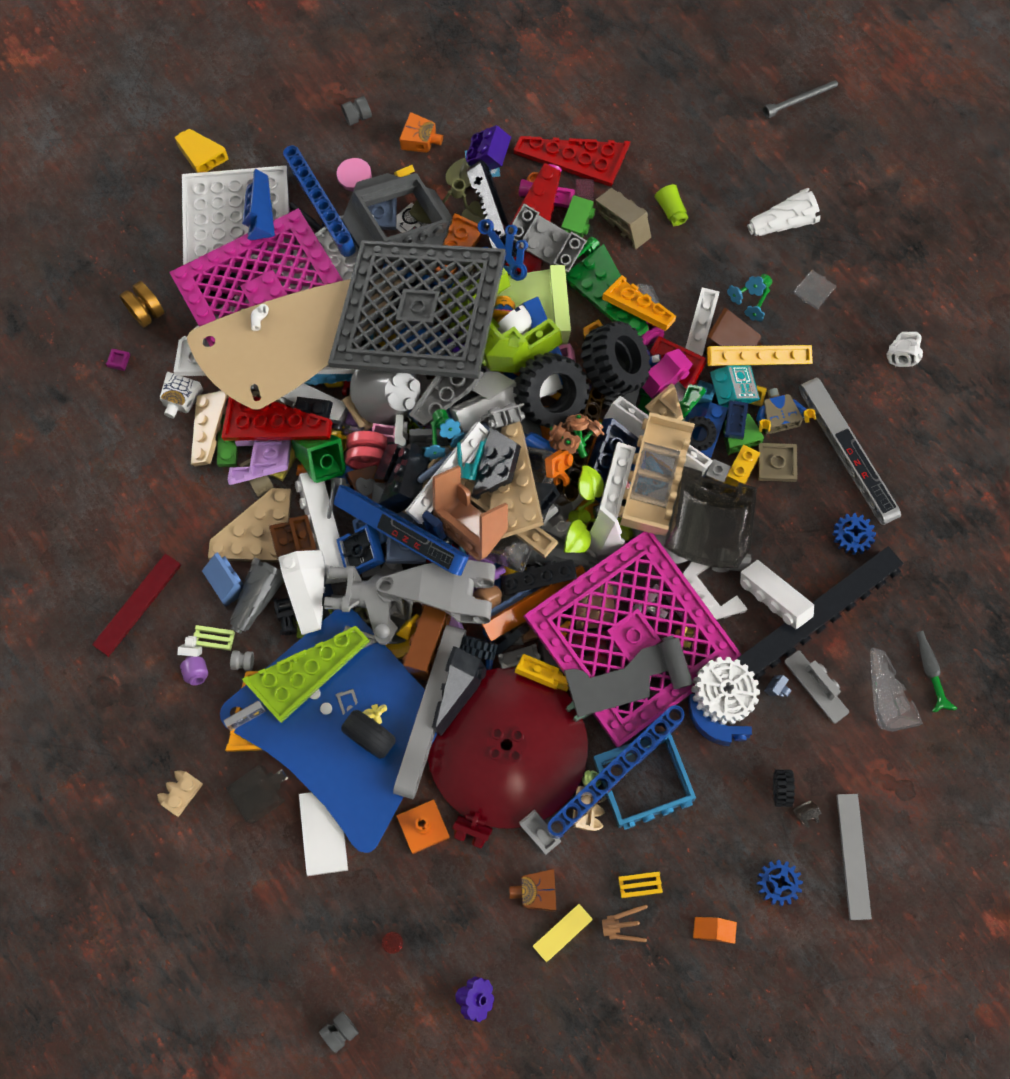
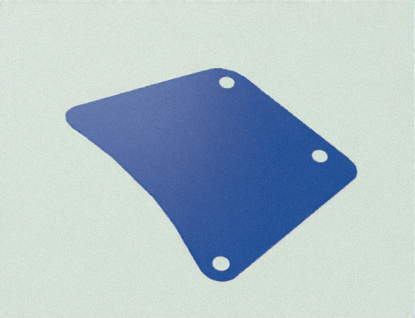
M353 609L350 612L335 610L322 621L321 630L306 634L267 668L298 652L310 649L320 642L333 638L335 635L343 632L345 626H357L360 631L374 635V633ZM379 643L361 649L319 688L321 695L318 699L314 700L309 697L282 723L262 703L266 712L239 726L234 731V733L263 749L286 766L327 808L351 844L358 851L369 853L378 846L403 799V796L393 794L394 785L425 689L411 673H408L403 664L387 646ZM247 685L223 704L220 718L225 727L224 720L230 717L232 708L240 707L244 709L256 701L261 702ZM354 689L358 702L356 705L352 693L340 697L345 710L343 715L335 694ZM323 703L331 704L332 712L330 714L324 715L320 711ZM374 704H378V707L384 704L387 706V711L381 715L382 723L380 725L395 737L396 742L384 758H377L342 732L341 726L353 710L364 712L366 709H372L371 706ZM350 705L353 706V707L347 712V707L350 706Z

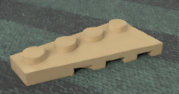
M223 391L202 394L196 397L191 465L195 467L211 464L217 444L215 438L221 430L222 424H220L222 415L226 413L227 407L225 404L227 398H229Z

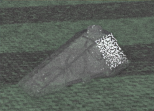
M871 648L873 701L877 724L881 729L892 732L922 725L923 722L913 700L909 702L903 692L906 688L904 684H901L895 678L896 670L885 651Z

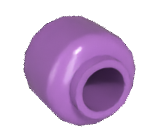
M187 656L180 665L183 680L193 686L202 684L208 676V669L202 657Z

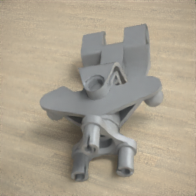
M468 560L462 575L459 576L446 571L434 563L420 565L403 571L402 564H386L385 562L383 567L368 581H362L355 566H347V568L330 566L329 579H346L347 589L345 596L332 594L331 597H325L324 609L350 612L351 609L355 610L356 607L367 608L375 640L381 645L390 643L398 630V627L390 619L391 615L403 620L410 619L412 605L415 602L442 610L460 623L487 624L491 620L492 603L487 600L475 599L473 597L474 587H493L496 567L492 563Z

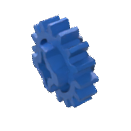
M853 513L852 517L846 514L844 519L840 517L838 523L834 526L836 530H834L832 535L837 536L834 543H840L839 549L846 548V554L849 550L852 551L853 555L857 551L863 554L864 549L869 550L870 544L873 545L875 541L873 538L876 532L872 531L875 526L868 524L870 519L863 520L864 515L858 518L856 513ZM850 523L849 527L842 529L846 524ZM866 539L864 543L859 544L860 541Z
M780 860L776 861V865L771 861L768 863L769 869L763 866L761 869L764 874H758V877L762 879L756 883L758 886H762L759 894L765 893L766 896L763 900L766 901L770 898L771 905H774L776 901L780 907L784 905V901L790 905L792 903L790 898L797 900L798 896L795 893L802 892V889L798 887V885L803 884V881L798 880L801 873L794 872L796 866L789 868L788 861L781 865ZM780 869L777 875L769 874L773 870ZM788 874L791 876L793 882H790L787 876ZM778 879H782L781 883L784 884L780 888L778 887V883L775 882ZM766 884L770 885L772 893L768 890ZM783 891L791 892L788 896L780 897Z

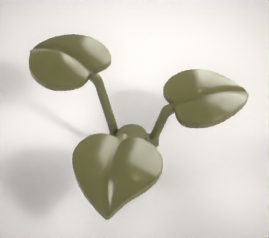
M462 158L452 164L446 172L445 180L451 186V189L442 202L445 203L450 195L456 199L462 197L466 208L462 212V217L479 223L486 216L483 215L482 205L478 201L471 202L469 206L467 204L464 192L466 188L471 187L466 169L470 166L466 159ZM416 200L409 211L410 215L419 222L431 224V220L418 200Z

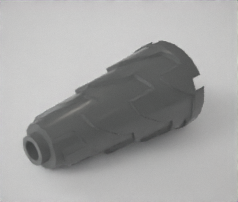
M549 532L547 533L558 541L556 547L546 558L534 549H531L526 562L529 566L537 565V567L544 566L543 563L555 561V563L572 559L574 560L575 568L581 565L584 567L585 572L599 563L596 558L584 552L565 553L564 540Z
M253 558L237 605L230 618L232 630L241 634L242 631L246 632L250 629L257 616L265 609L268 602L284 583L281 570L266 562H261L258 558Z

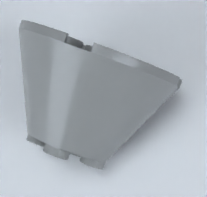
M355 369L350 382L352 403H354L359 415L372 424L395 425L396 415L398 414L404 415L405 420L408 417V413L419 401L421 392L419 374Z

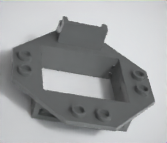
M386 173L357 182L342 218L358 249L361 240L443 245L452 220L451 214L437 192L425 187L417 173L404 177H397ZM413 193L432 223L386 238L368 206Z

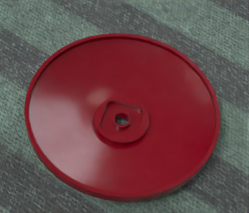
M511 667L503 670L502 668L486 670V676L482 679L478 689L443 735L436 736L428 755L433 780L446 801L465 817L467 814L474 816L476 811L480 812L479 819L486 821L485 826L498 829L522 828L519 822L534 809L543 820L558 812L570 800L584 775L588 757V740L584 721L581 719L575 722L573 718L577 715L576 710L573 709L570 712L566 710L573 701L564 690L550 688L515 673L516 668ZM504 740L512 742V748L508 751L501 748V743Z

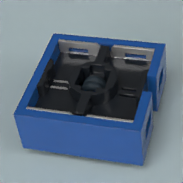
M368 524L355 530V534L348 533L336 539L343 566L345 568L347 566H355L359 575L386 562L377 530Z

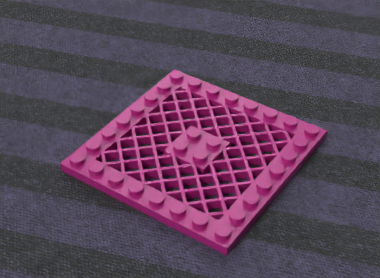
M299 208L273 220L275 232L273 237L249 240L247 239V233L170 271L175 284L199 327L217 320L214 314L219 315V319L238 312L242 308L246 309L286 296L287 294L300 292L303 286H309V289L343 281ZM284 238L290 239V242L284 243L283 240ZM268 246L274 247L273 251H267ZM279 249H286L285 254L278 253ZM298 250L297 256L290 255L291 251ZM252 254L258 255L257 259H251ZM264 256L270 257L268 262L262 261ZM276 258L282 259L280 264L274 263ZM291 260L294 262L292 266L286 265L287 261ZM236 262L242 263L240 268L234 267ZM299 263L306 264L304 269L297 267ZM248 264L254 265L252 270L246 269ZM259 267H265L264 272L258 271ZM220 270L226 271L224 276L218 275ZM231 272L238 273L236 278L230 277ZM282 272H289L288 277L281 276ZM295 273L302 274L300 279L293 278ZM248 275L249 278L248 280H243L242 276ZM306 275L312 276V281L305 280ZM203 278L209 279L208 284L202 283ZM215 280L221 281L219 286L213 285ZM227 283L233 284L231 289L225 288ZM290 284L297 285L296 289H289ZM239 285H241L240 287H241L242 291H241V290H237V288H238ZM210 291L216 292L215 297L209 296ZM222 293L228 294L227 299L221 298ZM234 295L240 296L239 301H233ZM218 304L224 305L222 310L216 309ZM230 306L236 307L234 312L228 311ZM212 336L206 337L209 346H213L215 338Z
M645 531L523 616L563 673L564 670L578 669L587 673L589 678L595 677L596 667L606 668L605 674L609 673L610 669H624L625 660L629 664L640 650L654 646L662 641L659 636L668 637L674 635L671 634L672 625L681 626L680 635H674V638H679L682 650L684 641L693 642L691 652L683 650L684 655L691 656L690 665L687 666L692 682L698 676L697 672L709 661H715L718 657H721L722 660H725L726 657H731V660L735 661L742 655L656 536ZM634 563L633 571L624 570ZM639 563L648 565L647 574L638 572ZM652 568L658 576L651 575ZM619 574L618 582L610 581V579ZM623 574L632 576V584L622 583ZM637 577L646 578L645 587L636 586ZM650 579L659 581L658 590L649 588ZM604 584L603 593L594 592L597 588ZM663 584L667 587L669 592L663 591ZM608 585L617 586L616 596L607 594ZM621 587L631 589L630 598L620 596ZM635 590L644 592L643 601L634 599ZM648 593L658 594L656 603L647 602ZM588 595L587 604L579 603L580 600ZM662 595L671 597L670 606L661 604ZM592 596L602 597L601 607L591 605ZM606 598L615 600L614 609L605 608ZM675 600L677 601V603L680 605L681 608H679V607H674V605H675ZM620 601L629 603L628 612L618 610ZM633 604L642 605V611L636 609L632 612ZM647 606L656 608L655 617L646 615ZM570 607H572V614H571V615L562 614L563 612H565L566 610H568ZM577 607L586 608L585 618L575 616ZM590 609L600 611L599 620L589 619ZM660 609L669 610L668 619L659 618ZM674 611L683 613L681 622L673 620ZM604 612L613 613L612 623L603 621ZM618 615L626 616L624 619L617 623ZM687 616L693 624L686 623ZM557 617L556 625H555V623H554L552 620ZM561 618L570 619L569 629L560 627ZM575 620L584 622L583 631L573 630ZM647 620L654 621L653 628ZM658 622L667 624L666 633L657 631ZM588 623L598 625L597 634L587 632ZM602 626L611 627L605 631L608 636L601 635ZM685 627L694 629L693 638L684 636ZM561 632L569 633L568 640L565 639ZM698 633L701 634L704 640L698 639ZM573 634L582 636L581 645L571 644ZM586 637L596 638L595 648L585 646ZM600 639L609 641L608 650L599 649ZM697 643L706 645L705 654L696 653ZM613 644H615L620 652L613 651ZM572 648L580 649L579 657ZM584 650L594 652L593 662L583 660ZM598 653L607 654L606 664L597 663ZM612 655L621 657L620 667L611 665ZM695 657L704 658L694 666ZM585 665H590V666H592L591 674H590V672L587 670V668L585 667ZM666 672L650 676V681L651 677L660 678L659 688L650 687V691L658 693L650 699L645 698L634 701L642 703L638 708L633 710L634 702L629 703L628 711L619 710V706L593 713V715L618 748L655 721L669 707L678 704L693 693L692 687L695 686V683L674 690L672 683L664 688L665 679L671 680L670 676L665 675ZM620 714H624V715H627V716H625L624 718H622V717L620 716Z

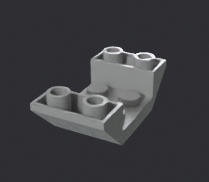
M523 204L512 223L518 229L517 234L514 235L513 242L516 244L518 240H526L528 248L525 251L549 265H565V272L569 273L587 240L572 231L571 233L566 232L539 216L540 212ZM510 227L509 232L512 234L514 230ZM520 242V247L522 249L524 248V243Z

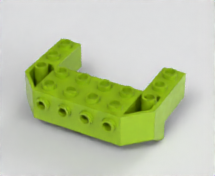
M504 268L497 294L511 286L508 272ZM463 276L458 281L461 283L467 278ZM470 284L465 289L469 291L472 288H474V286ZM459 291L454 296L458 298L461 295H463V293ZM450 298L448 299L447 304L452 302ZM467 299L461 304L465 307L471 302ZM455 307L450 311L452 312V314H454L460 309L458 307ZM465 315L458 318L460 323L467 319ZM492 317L482 366L486 365L490 371L517 373L521 367L526 366V361L529 359L535 360V355H543L563 343L561 331L549 318L524 335L515 327L501 334L497 330L500 325ZM454 322L449 324L450 329L456 326ZM462 331L457 332L458 337L464 334Z

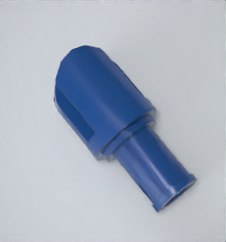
M530 432L525 437L528 451L538 457H548L557 451L550 446L547 439L537 433Z

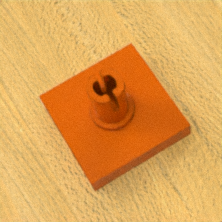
M435 800L397 815L412 854L450 838Z

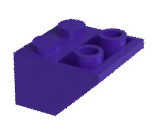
M497 125L475 133L471 138V144L466 153L468 165L472 166L482 159L490 170L501 167L511 136Z

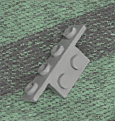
M799 650L784 661V664L833 724H836L849 714V710L837 697L841 693L839 690L840 686L834 679L829 678L822 664H818L816 660L810 664Z

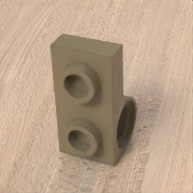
M251 458L239 464L240 467H249ZM268 475L248 480L257 497L274 488Z

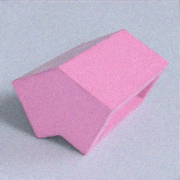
M373 423V432L383 434L387 437L388 442L395 443V426Z

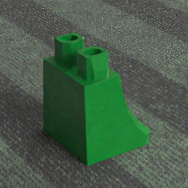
M331 434L330 440L291 441L295 457L303 464L313 482L320 483L342 476L345 473L346 466L341 438Z

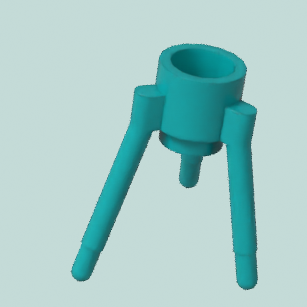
M485 438L484 442H480L474 464L465 463V466L462 463L461 443H457L458 466L461 467V478L476 480L487 438Z

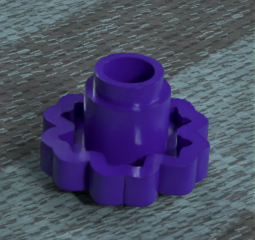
M473 977L467 981V986L457 990L455 999L457 1004L461 1006V1014L465 1019L481 1022L486 1019L487 1011L492 1010L494 996L491 994L493 986L489 980Z

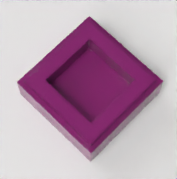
M111 349L106 366L125 371L130 353Z

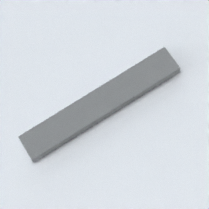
M838 794L836 798L849 921L871 920L858 794Z

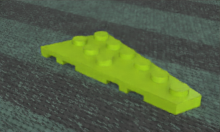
M354 626L325 642H320L310 649L298 652L242 680L278 721L282 723L363 649L370 640L357 626Z

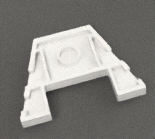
M702 550L699 551L683 575L712 615L718 620L735 614L745 613L747 608L738 596L720 606L697 577V575L712 565ZM666 596V600L669 602V604L671 601V597ZM675 600V605H674V607H679V608H681L680 605H679V604L677 603V601ZM676 612V613L679 615V617L682 619V614H683V613H681V612ZM687 616L686 623H692Z

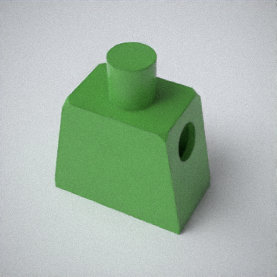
M747 413L743 440L724 437L728 455L740 452L743 444L750 448L757 447L764 439L763 434L759 432L758 426L749 413ZM726 420L722 426L723 435L725 434Z

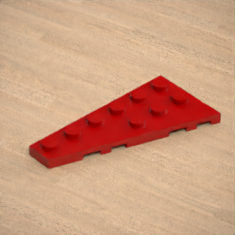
M520 136L514 148V154L542 164L556 165L568 173L612 187L630 146V141L619 143L615 142V140L598 142L596 139L569 138V140H559V138L554 137L553 139H542V137Z

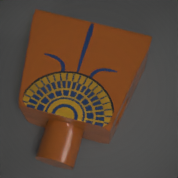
M554 869L521 876L522 886H509L510 899L522 898L523 908L556 912Z

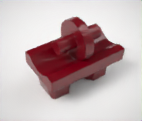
M476 811L474 816L469 814L466 815V818L458 816L453 825V829H455L454 838L464 841L467 834L474 836L473 846L482 848L484 843L488 841L493 828L485 826L486 821L479 819L481 813Z

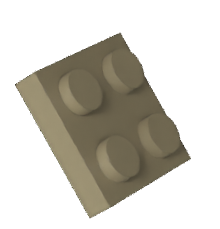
M758 444V452H760L758 458V481H797V444Z

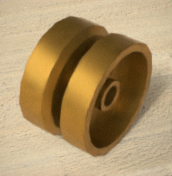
M138 281L133 285L135 295L129 290L119 295L128 311L143 328L151 324V317L148 312L157 319L165 314L158 299L142 281Z

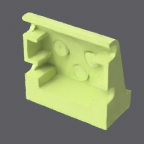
M550 265V269L529 272L520 281H516L509 276L511 286L497 294V297H510L515 302V308L528 300L539 297L547 319L550 318L561 331L562 344H568L571 326L565 265Z

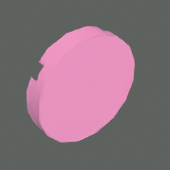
M359 158L347 159L337 169L339 184L349 191L354 190L357 182L372 178L370 166L366 161Z

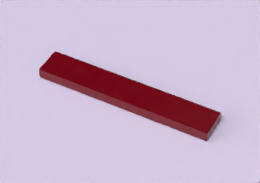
M165 553L92 645L109 657L182 565Z

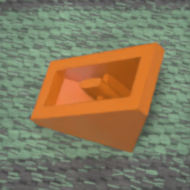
M695 917L693 939L735 944L737 922L722 918Z

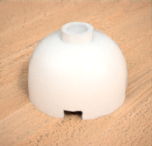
M523 305L519 306L521 310L518 312L512 310L498 323L500 327L497 330L501 334L512 327H515L522 335L529 331L532 320Z

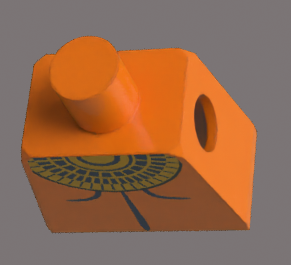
M410 112L399 139L401 150L427 153L432 144L441 146L443 135L436 134L434 122Z

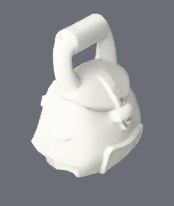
M901 332L889 346V350L886 353L889 363L895 365V367H913L918 364L923 353L920 348L921 335L918 332Z

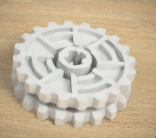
M718 657L715 661H709L697 672L698 676L693 679L695 686L692 687V692L695 693V696L692 698L693 701L698 702L697 709L704 711L703 716L705 718L710 716L711 721L714 723L719 720L721 725H725L728 721L731 725L736 723V721L740 722L750 712H753L755 709L754 705L758 704L759 701L756 698L760 694V690L756 689L759 683L758 680L753 679L755 674L753 671L749 672L747 670L748 666L746 664L742 666L740 660L732 661L731 657H726L725 660Z

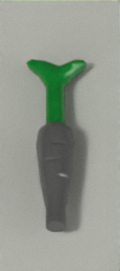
M919 631L916 634L924 672L932 680L937 696V703L932 712H938L942 708L956 710L957 707L945 697L939 679L941 673L940 666L933 650L926 639L924 631Z

